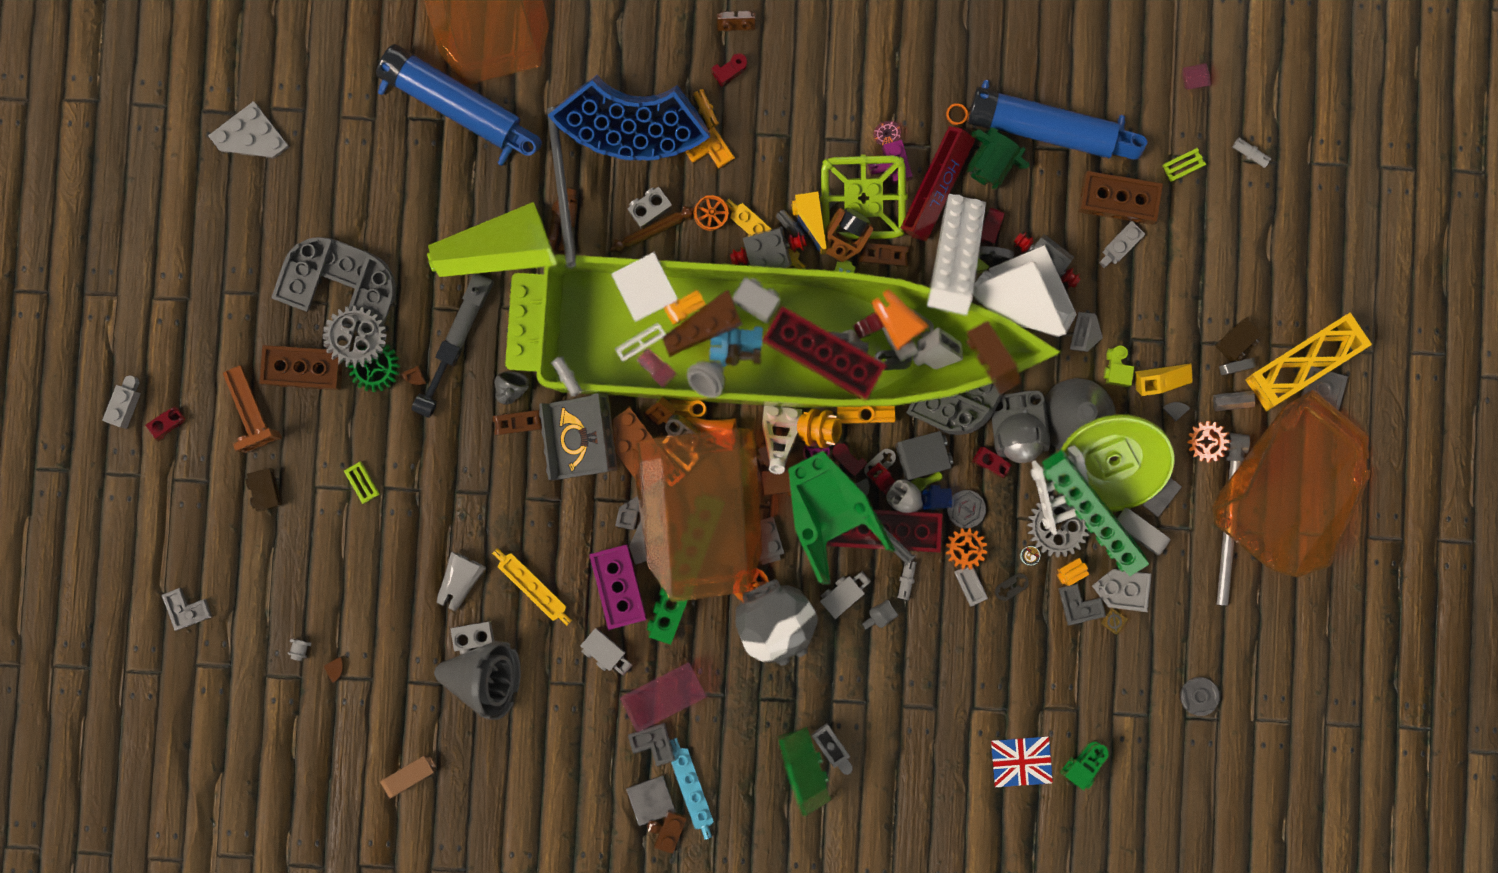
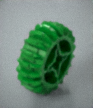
M360 345L357 346L360 351L367 349L366 347L363 349ZM386 345L384 348L381 347L383 349L382 353L388 359L389 368L381 364V353H377V360L373 357L371 358V364L377 362L376 365L383 369L374 368L371 371L372 368L366 365L369 363L364 361V367L367 369V381L360 373V362L357 363L356 368L353 365H348L349 369H354V371L349 373V376H356L352 381L353 383L359 382V388L365 385V391L368 392L372 387V392H377L378 386L380 391H384V384L388 388L391 387L388 382L389 380L396 382V379L392 376L393 374L399 375V372L394 371L395 368H400V364H394V362L399 360V357H392L396 351H389V345ZM387 373L381 380L373 382L377 374Z

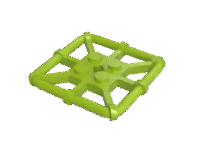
M861 154V156L832 157L822 162V196H820V202H822V221L825 237L826 227L830 223L829 202L844 201L845 209L846 207L854 209L865 217H881L894 230L872 231L869 239L897 238L905 234L900 227L906 217L908 194H906V168L904 159L901 156H866V154ZM893 163L879 178H866V164ZM861 164V178H847L834 165ZM898 168V193L883 194V182ZM829 170L844 183V195H829ZM862 193H865L866 196H869V199H867L866 202L858 200V197L862 196ZM883 200H898V226L883 212ZM838 232L849 239L859 238V236L850 232Z

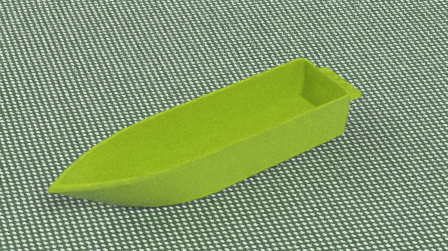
M554 255L557 264L545 266L544 274L515 273L512 276L505 364L509 370L537 372V379L540 384L563 393L570 392L564 382L561 383L560 376L552 365V362L559 357H563L570 371L574 372V378L583 390L579 394L603 393L609 396L655 399L663 397L673 400H699L716 403L826 408L901 405L950 397L992 384L993 382L988 378L984 366L979 364L976 358L977 354L974 350L971 351L966 343V340H968L967 331L987 320L1018 366V372L1028 369L1060 352L1009 319L970 302L967 315L928 306L931 288L900 279L837 271L658 261L679 300L698 290L706 305L726 290H729L733 299L745 278L757 280L766 291L768 288L779 294L780 305L768 324L735 304L742 322V326L737 328L740 330H754V327H762V339L781 306L829 333H843L847 330H854L852 326L855 323L876 312L871 303L874 299L878 297L885 304V307L890 305L882 294L889 289L910 309L930 320L934 325V330L940 328L962 343L963 360L938 369H933L926 363L918 366L915 364L912 356V364L909 368L884 370L866 402L762 343L761 364H753V360H740L736 366L726 365V367H723L724 388L719 396L711 398L697 393L690 385L687 376L689 368L695 363L714 361L710 360V347L722 346L711 345V339L671 357L667 353L662 337L624 361L616 351L617 347L656 323L660 325L665 335L682 323L672 325L664 308L637 321L634 320L612 273L640 259L575 256L576 266L570 268L566 265L565 255ZM695 311V312H693L692 314L688 315V318H689L690 316H692L694 313H696L697 311ZM659 328L641 338L642 343L661 333ZM927 328V329H926L924 332H922V333L930 332V330ZM883 329L861 339L863 343H868L867 354L875 358L876 353L879 351L892 350ZM920 336L911 338L916 348L917 342L922 339ZM636 341L620 352L622 355H625L641 344L639 341Z

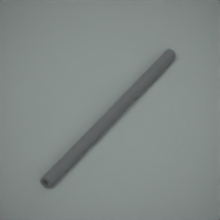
M549 107L547 109V114H549L555 107ZM548 117L566 265L572 268L576 266V257L560 133L557 125Z

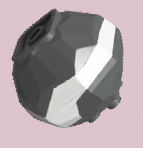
M772 580L743 595V601L736 607V628L750 656L767 663H779L782 666L790 662L791 656L796 654L797 657H801L808 653L807 649L817 625L818 617L801 590L788 585H780L778 580Z

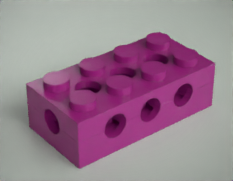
M628 545L589 554L608 630L647 620ZM611 563L618 565L619 569L615 574L609 572V565ZM617 581L623 584V590L620 593L615 592L613 589L614 583ZM621 600L628 603L626 611H621L618 608Z

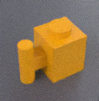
M1076 558L1058 568L1059 574H1057V577L1062 585L1070 586L1088 576V568L1085 563H1082L1080 558Z

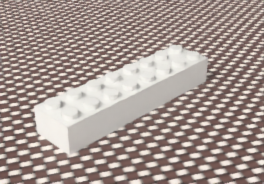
M948 195L942 219L928 306L967 315L973 294L986 202L960 195Z

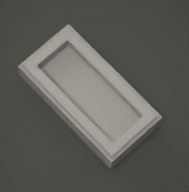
M973 565L972 570L965 566L964 570L954 571L970 607L988 599Z

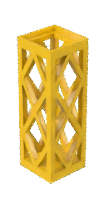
M1348 313L1259 369L1245 380L1267 412L1372 344L1352 314ZM1342 341L1335 357H1316L1323 342ZM1311 344L1306 357L1289 358ZM1351 347L1353 351L1347 354L1349 348ZM1284 362H1303V363H1284ZM1311 366L1327 367L1305 381ZM1300 367L1292 384H1273L1281 368ZM1269 371L1268 376L1265 379L1262 374ZM1275 393L1285 394L1278 398Z

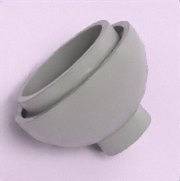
M716 361L698 362L689 368L687 372L689 383L700 395L714 398L719 396L724 388V369L720 363Z

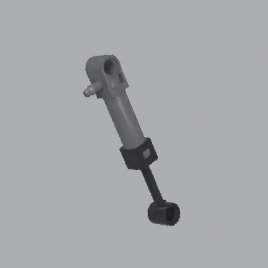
M475 273L472 276L462 298L463 303L445 341H442L435 356L436 359L441 361L426 395L421 393L417 395L412 411L427 418L433 415L437 406V401L432 399L447 365L455 367L462 352L461 348L478 311L483 307L493 286V279L480 273Z

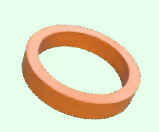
M958 103L951 105L946 112L947 120L953 125L963 124L968 117L966 107ZM961 107L965 111L964 120L953 122L949 118V110L951 108Z

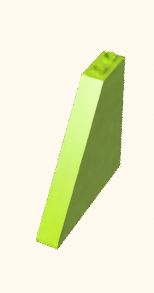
M534 202L428 245L429 253H427L429 265L433 272H437L439 277L545 267L557 264Z

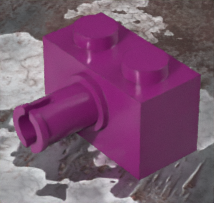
M902 140L884 144L882 148L884 156H901L904 159L906 181H910L912 173ZM893 163L868 164L871 176L885 172ZM898 168L890 174L892 185L898 184Z

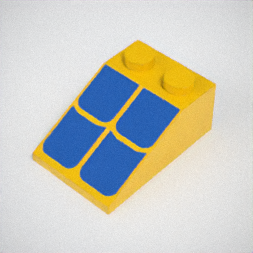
M812 192L795 195V200L791 204L792 213L797 215V221L820 254L824 255L826 253V242L819 193Z

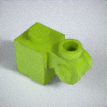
M1124 346L1108 348L1106 360H1109V365L1105 367L1103 376L1106 379V384L1124 387L1132 386L1134 366L1123 365L1121 362L1128 355V350Z

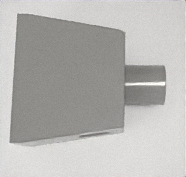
M936 328L917 342L918 353L913 356L916 365L920 366L926 363L933 369H938L963 360L962 343L940 328Z

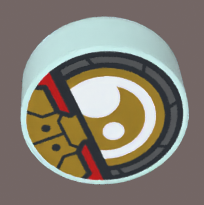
M1033 546L1023 548L1020 553L1021 561L1026 565H1035L1040 560L1039 550Z

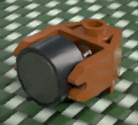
M846 207L843 210L839 208L826 227V254L844 262L860 252L874 229L873 225L870 224V220L854 209ZM840 225L848 232L859 236L858 240L854 242L836 232L837 226Z

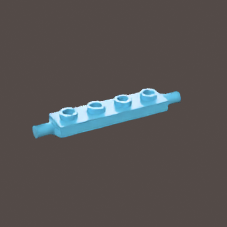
M677 738L671 739L670 742L676 760L671 762L694 829H701L704 839H709L712 835L708 826L714 821L687 748H680Z

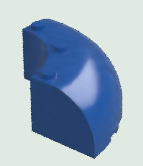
M595 75L548 114V117L558 128L575 139L579 144L597 153L623 160L646 161L674 156L690 150L710 138L709 130L704 121L677 85L658 95L640 97L621 93L606 84L598 75Z

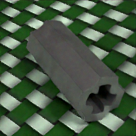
M1244 391L1213 395L1215 411L1255 407L1254 392Z

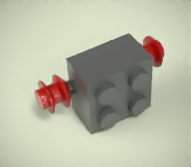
M778 227L745 236L743 238L745 248L741 247L739 252L733 249L730 257L733 265L739 266L740 263L747 265L749 262L750 266L784 268L792 264L788 249H791L794 253H796L797 248H801L804 251L807 242L805 236L801 235L800 232H798L797 237H793L790 234L788 241H786L783 227Z
M1027 232L1024 235L1020 233L1013 241L1016 243L1014 247L1020 246L1022 248L1021 253L1046 245L1059 276H1062V283H1068V289L1071 286L1075 288L1081 280L1079 278L1080 273L1075 275L1073 273L1074 268L1065 270L1073 260V255L1045 234L1042 235L1035 245H1032L1033 237L1030 239L1026 237Z

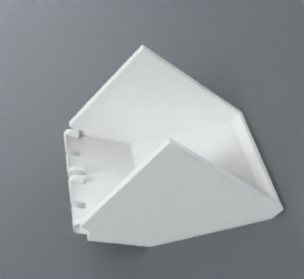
M1046 245L989 268V271L985 270L973 287L974 296L989 311L1007 318L1015 324L1056 336L1066 334L1076 316V312Z

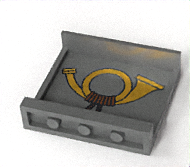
M597 393L588 397L539 404V415L542 423L541 432L544 439V454L547 463L546 472L549 480L567 479L618 470L608 394Z

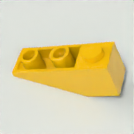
M1191 364L1135 372L1136 391L1142 396L1160 394L1193 383Z

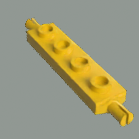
M730 199L727 200L726 205L732 211L730 218L749 235L772 229L745 204L742 203L737 206ZM788 249L792 262L790 266L793 265L797 269H805L806 266L798 260L800 253L797 250L794 253L791 249Z
M499 548L492 553L500 561L498 568L552 621L559 618L566 626L572 621L564 613L567 606L512 553L505 556Z

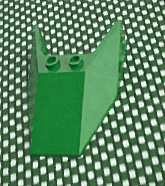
M824 451L788 468L795 530L819 583H831L827 542L861 524H865L882 541L887 551H896L866 495Z
M804 727L778 736L784 762L803 817L831 801L826 786L829 779L826 770L821 771L820 764L823 763L820 752H815L808 728Z

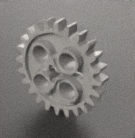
M353 306L352 311L345 307L344 313L339 309L338 316L331 315L333 321L327 320L326 324L328 326L324 327L325 334H323V339L326 340L324 341V346L328 347L327 353L333 352L332 359L339 358V364L344 360L346 361V367H348L350 362L353 363L354 368H356L359 362L364 367V361L371 364V357L377 360V353L382 354L383 349L381 347H385L386 344L383 341L386 339V334H383L385 327H380L382 320L376 321L377 314L372 317L370 316V309L364 313L363 307L359 311L356 310L355 306ZM360 322L358 334L355 338L353 351L350 352L349 349L352 343V337L354 336L356 323ZM350 323L352 324V327L345 328L343 327V324ZM363 328H370V329H371V332H370V333H364V332L362 331V329H363ZM344 340L348 344L345 346H341L338 344V342ZM364 345L367 349L360 351L357 349V346Z
M1036 503L1038 510L1031 509L1035 515L1028 516L1032 523L1027 524L1028 527H1032V530L1027 533L1034 535L1030 541H1037L1035 547L1042 546L1041 553L1048 550V556L1055 552L1056 557L1060 556V552H1062L1064 557L1067 556V551L1074 554V547L1080 550L1079 542L1086 543L1083 536H1089L1085 532V529H1087L1085 520H1080L1075 516L1065 521L1060 526L1062 530H1056L1063 540L1060 545H1056L1053 541L1055 535L1051 534L1049 538H1046L1045 536L1050 530L1043 531L1040 528L1044 514L1042 505ZM1067 503L1051 508L1053 516H1055L1054 510L1057 507H1060L1063 513L1074 509L1073 506L1069 507ZM1070 521L1076 524L1074 532H1070L1067 528Z

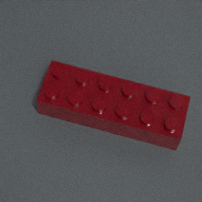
M781 306L762 339L763 344L865 402L886 368V365L783 306Z
M874 510L882 526L908 551L941 553L942 514ZM861 524L827 542V546L886 550L882 541L865 524Z

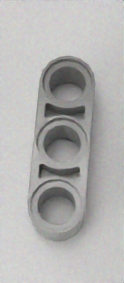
M1124 508L1117 518L1132 538L1158 556L1161 555L1171 541L1170 538L1128 508Z

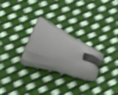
M451 551L436 603L444 606L449 595H452L453 598L448 609L456 612L472 587L482 576L486 567L473 560L468 561L469 558Z

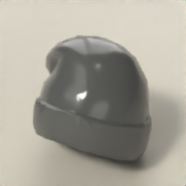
M515 371L497 374L494 381L496 400L501 404L507 405L522 397L524 392L527 391L530 382L527 376Z

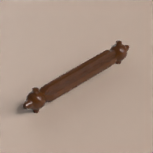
M685 205L682 212H675L628 235L623 241L614 240L615 243L610 251L622 254L625 247H632L682 222L684 218L691 220L695 207L689 208Z

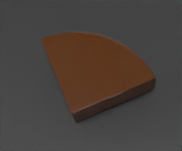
M419 366L401 373L402 377L411 384H427Z
M342 657L323 666L332 683L336 682L342 674L344 666Z

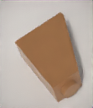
M426 754L380 781L388 797L392 798L436 771V763L431 756L428 757Z

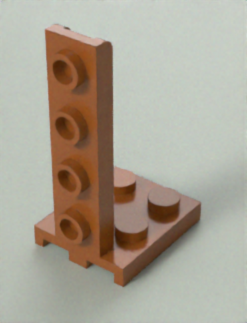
M242 365L223 372L248 434L237 439L238 442L233 443L235 450L249 453L258 447H264L270 442L282 439L279 431L267 428Z

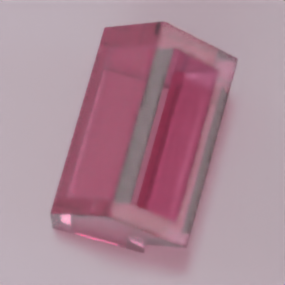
M1207 64L1183 68L1184 89L1188 90L1211 85Z

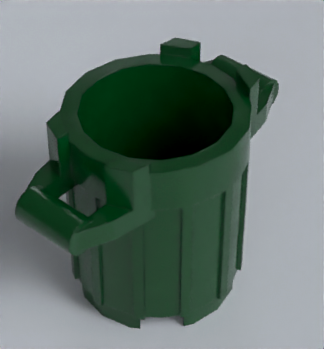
M991 127L985 133L980 129L972 132V137L979 140L982 144L968 165L967 172H973L971 177L982 185L986 183L993 184L991 189L996 190L998 186H1001L1013 164L1018 166L1019 169H1026L1029 167V162L1022 158L1026 151L1024 147L1020 148L1011 139L998 133L997 129Z

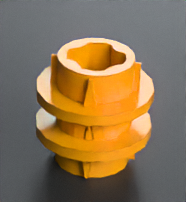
M813 408L809 412H804L799 417L797 435L802 441H805L807 446L814 447L818 444L820 448H827L830 444L835 445L839 441L842 434V422L830 410L821 412L819 409Z

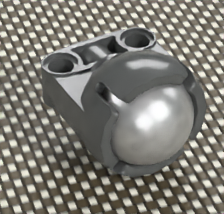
M1024 391L1003 395L997 405H1002L1003 408L1000 411H994L991 416L995 450L1000 457H1008L1014 462H1030L1041 455L1043 451H1048L1050 447L1046 399L1039 391ZM1036 399H1041L1039 404L1033 405Z

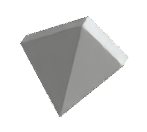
M1079 312L1070 349L1088 352L1103 337L1096 314Z

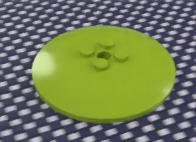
M1113 415L1093 420L1077 429L1061 448L1067 456H1069L1068 448L1076 446L1082 453L1088 482L1111 512L1122 511L1124 508L1131 509L1153 498L1167 484L1174 468V452L1167 435L1154 423L1136 416ZM1113 456L1119 457L1115 461L1109 460Z

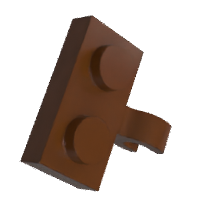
M661 397L646 409L644 415L659 426L663 422L667 424L677 408L669 400ZM671 422L673 428L678 427L674 422Z
M668 810L662 824L649 820L647 825L648 831L655 834L659 833L654 844L656 849L673 854L687 819L686 816Z

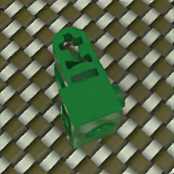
M1091 741L1084 747L1076 759L1071 757L1059 773L1083 791L1085 788L1089 789L1095 781L1093 778L1108 758V749L1098 742Z

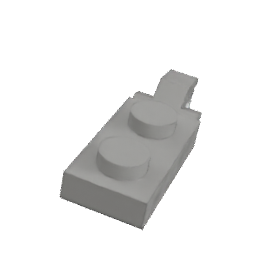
M1131 221L1102 252L1106 256L1099 264L1105 268L1111 261L1114 264L1119 262L1145 233Z

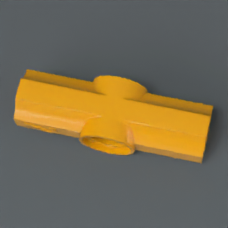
M895 406L837 407V418L841 420L842 424L895 423ZM861 411H870L871 418L868 420L862 419Z

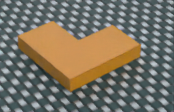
M713 126L709 129L710 138L698 146L685 151L692 164L709 154L718 169L734 160L735 157Z

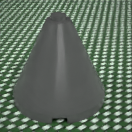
M1075 378L1062 381L1052 387L1044 397L1047 402L1050 445H1053L1058 450H1061L1066 440L1083 425L1099 418L1116 415L1115 406L1110 395L1100 385L1090 380Z
M494 641L441 662L435 668L434 675L439 683L482 718L498 720L509 712L514 704L510 702L513 692L518 693L521 677L519 656L515 649L509 647L510 643Z

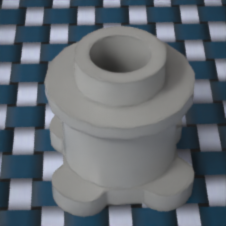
M290 639V642H293L291 650L288 652L291 655V659L302 661V658H307L305 655L308 646H311V643Z

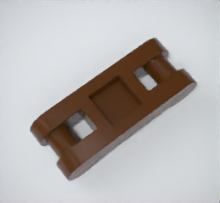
M865 243L862 248V255L859 256V263L908 267L907 254L910 253V247ZM870 250L875 251V257H869ZM894 253H900V258L894 259Z
M539 410L492 416L496 427L494 430L495 436L542 430ZM533 417L534 424L528 425L527 418ZM503 421H508L509 428H503Z

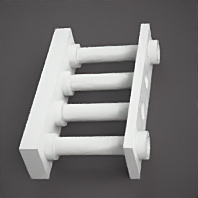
M1076 446L1069 447V459L1088 481L1082 453ZM1032 461L1033 469L1031 474L1037 484L1044 514L1042 522L1045 529H1049L1055 535L1057 534L1055 524L1077 516L1075 513L1076 509L1074 508L1053 516L1051 508L1066 503L1065 496L1049 500L1048 492L1055 489L1054 482L1046 484L1043 474L1044 467L1041 468L1036 461Z

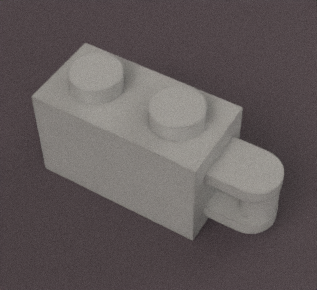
M126 376L122 386L116 385L102 421L127 429L141 394L136 392L139 385L138 378Z
M863 571L853 579L850 576L847 578L842 576L835 582L837 586L832 591L827 589L821 595L823 599L820 602L836 619L865 594L862 589L871 580ZM858 578L863 583L860 587L855 583Z
M595 628L581 644L583 648L582 653L588 658L594 657L598 661L596 664L604 671L606 669L611 671L612 668H615L624 676L632 667V664L623 657L626 652L598 628ZM619 660L624 662L621 668L616 665Z
M827 723L811 734L834 768L838 766L841 772L846 775L852 772V765L848 761L849 754Z

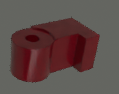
M737 53L732 56L731 61L721 68L718 64L714 65L711 68V73L721 87H723L746 70L747 58L743 54Z
M990 207L983 223L980 242L990 246L994 245L1005 212Z
M874 312L865 319L855 323L852 327L859 340L882 330L884 325L877 313Z
M175 406L163 412L145 426L159 442L166 434L185 421V417Z
M837 444L832 450L834 459L839 461V464L853 477L868 463L863 458L858 461L849 452V448L845 444Z
M980 447L972 460L976 465L1001 478L1006 477L1012 466L1002 457L985 447Z
M878 462L866 475L887 497V493L895 483V480L889 471ZM881 470L882 472L874 478L875 472Z

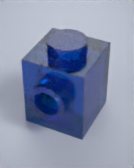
M941 485L929 486L928 490H922L923 509L953 508L951 488L941 489Z

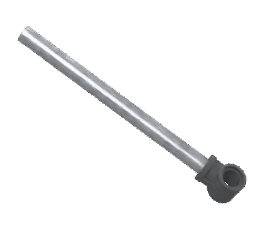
M1229 433L1227 439L1231 440V442L1226 443V446L1230 448L1226 450L1229 452V457L1226 458V461H1230L1217 593V604L1227 606L1242 462H1246L1244 455L1248 453L1250 446L1249 435Z

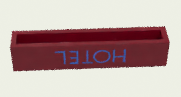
M949 126L900 227V229L913 238L927 241L975 141V138L965 130Z

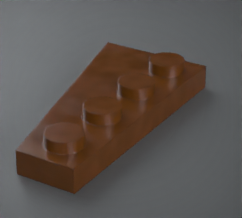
M729 290L723 292L662 337L670 357L742 326Z

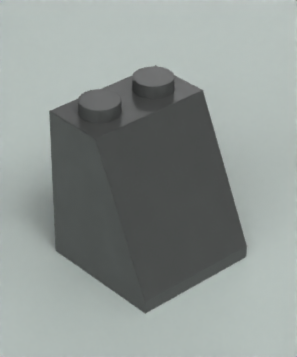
M941 431L895 444L905 480L909 481L951 469L953 460L951 454L947 453L945 448L948 445L945 434L942 435Z

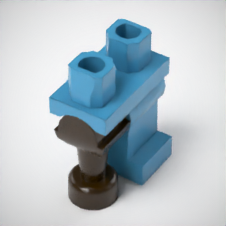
M754 327V330L735 328L712 338L711 345L722 347H710V360L721 361L722 367H726V365L736 366L740 360H753V364H761L762 327Z

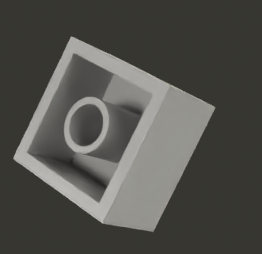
M745 278L733 297L734 304L767 324L780 305L779 294L769 288L766 291L762 288L761 283L753 278L750 280Z

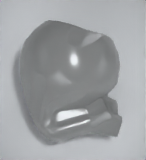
M901 479L896 481L887 493V502L900 512L912 513L923 508L920 490L908 480Z

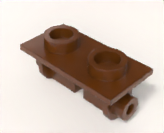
M721 11V13L717 14L718 31L755 30V12L738 11V17H734V12Z

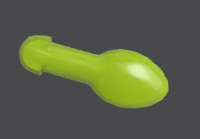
M937 472L926 478L919 477L913 479L911 483L921 492L927 485L941 481L943 474Z

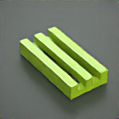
M1198 148L1162 166L1170 182H1173L1205 166L1206 163L1205 161L1203 162V157L1199 154ZM1195 155V158L1169 170V166ZM1198 161V165L1172 176L1171 173Z
M361 461L344 470L362 504L380 495ZM358 467L360 468L364 477L366 478L369 486L373 491V494L370 493L361 475L359 474L357 470ZM351 471L354 472L362 488L364 489L367 495L366 498H364L355 480L353 479L350 473Z

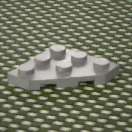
M254 101L208 135L221 152L276 158L289 148L288 144Z

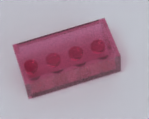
M689 661L621 696L620 700L638 733L706 698L707 695Z

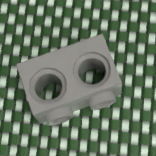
M652 187L645 192V197L640 200L637 198L629 204L628 211L641 229L647 227L673 208L659 187L656 189ZM655 197L662 199V203L658 206L652 204V200ZM639 208H644L647 211L642 217L636 215V211Z
M491 621L450 628L454 651H460V654L471 651V648H479L494 642ZM480 631H484L487 634L485 642H481L478 639ZM462 634L468 637L466 645H461L459 642V637Z

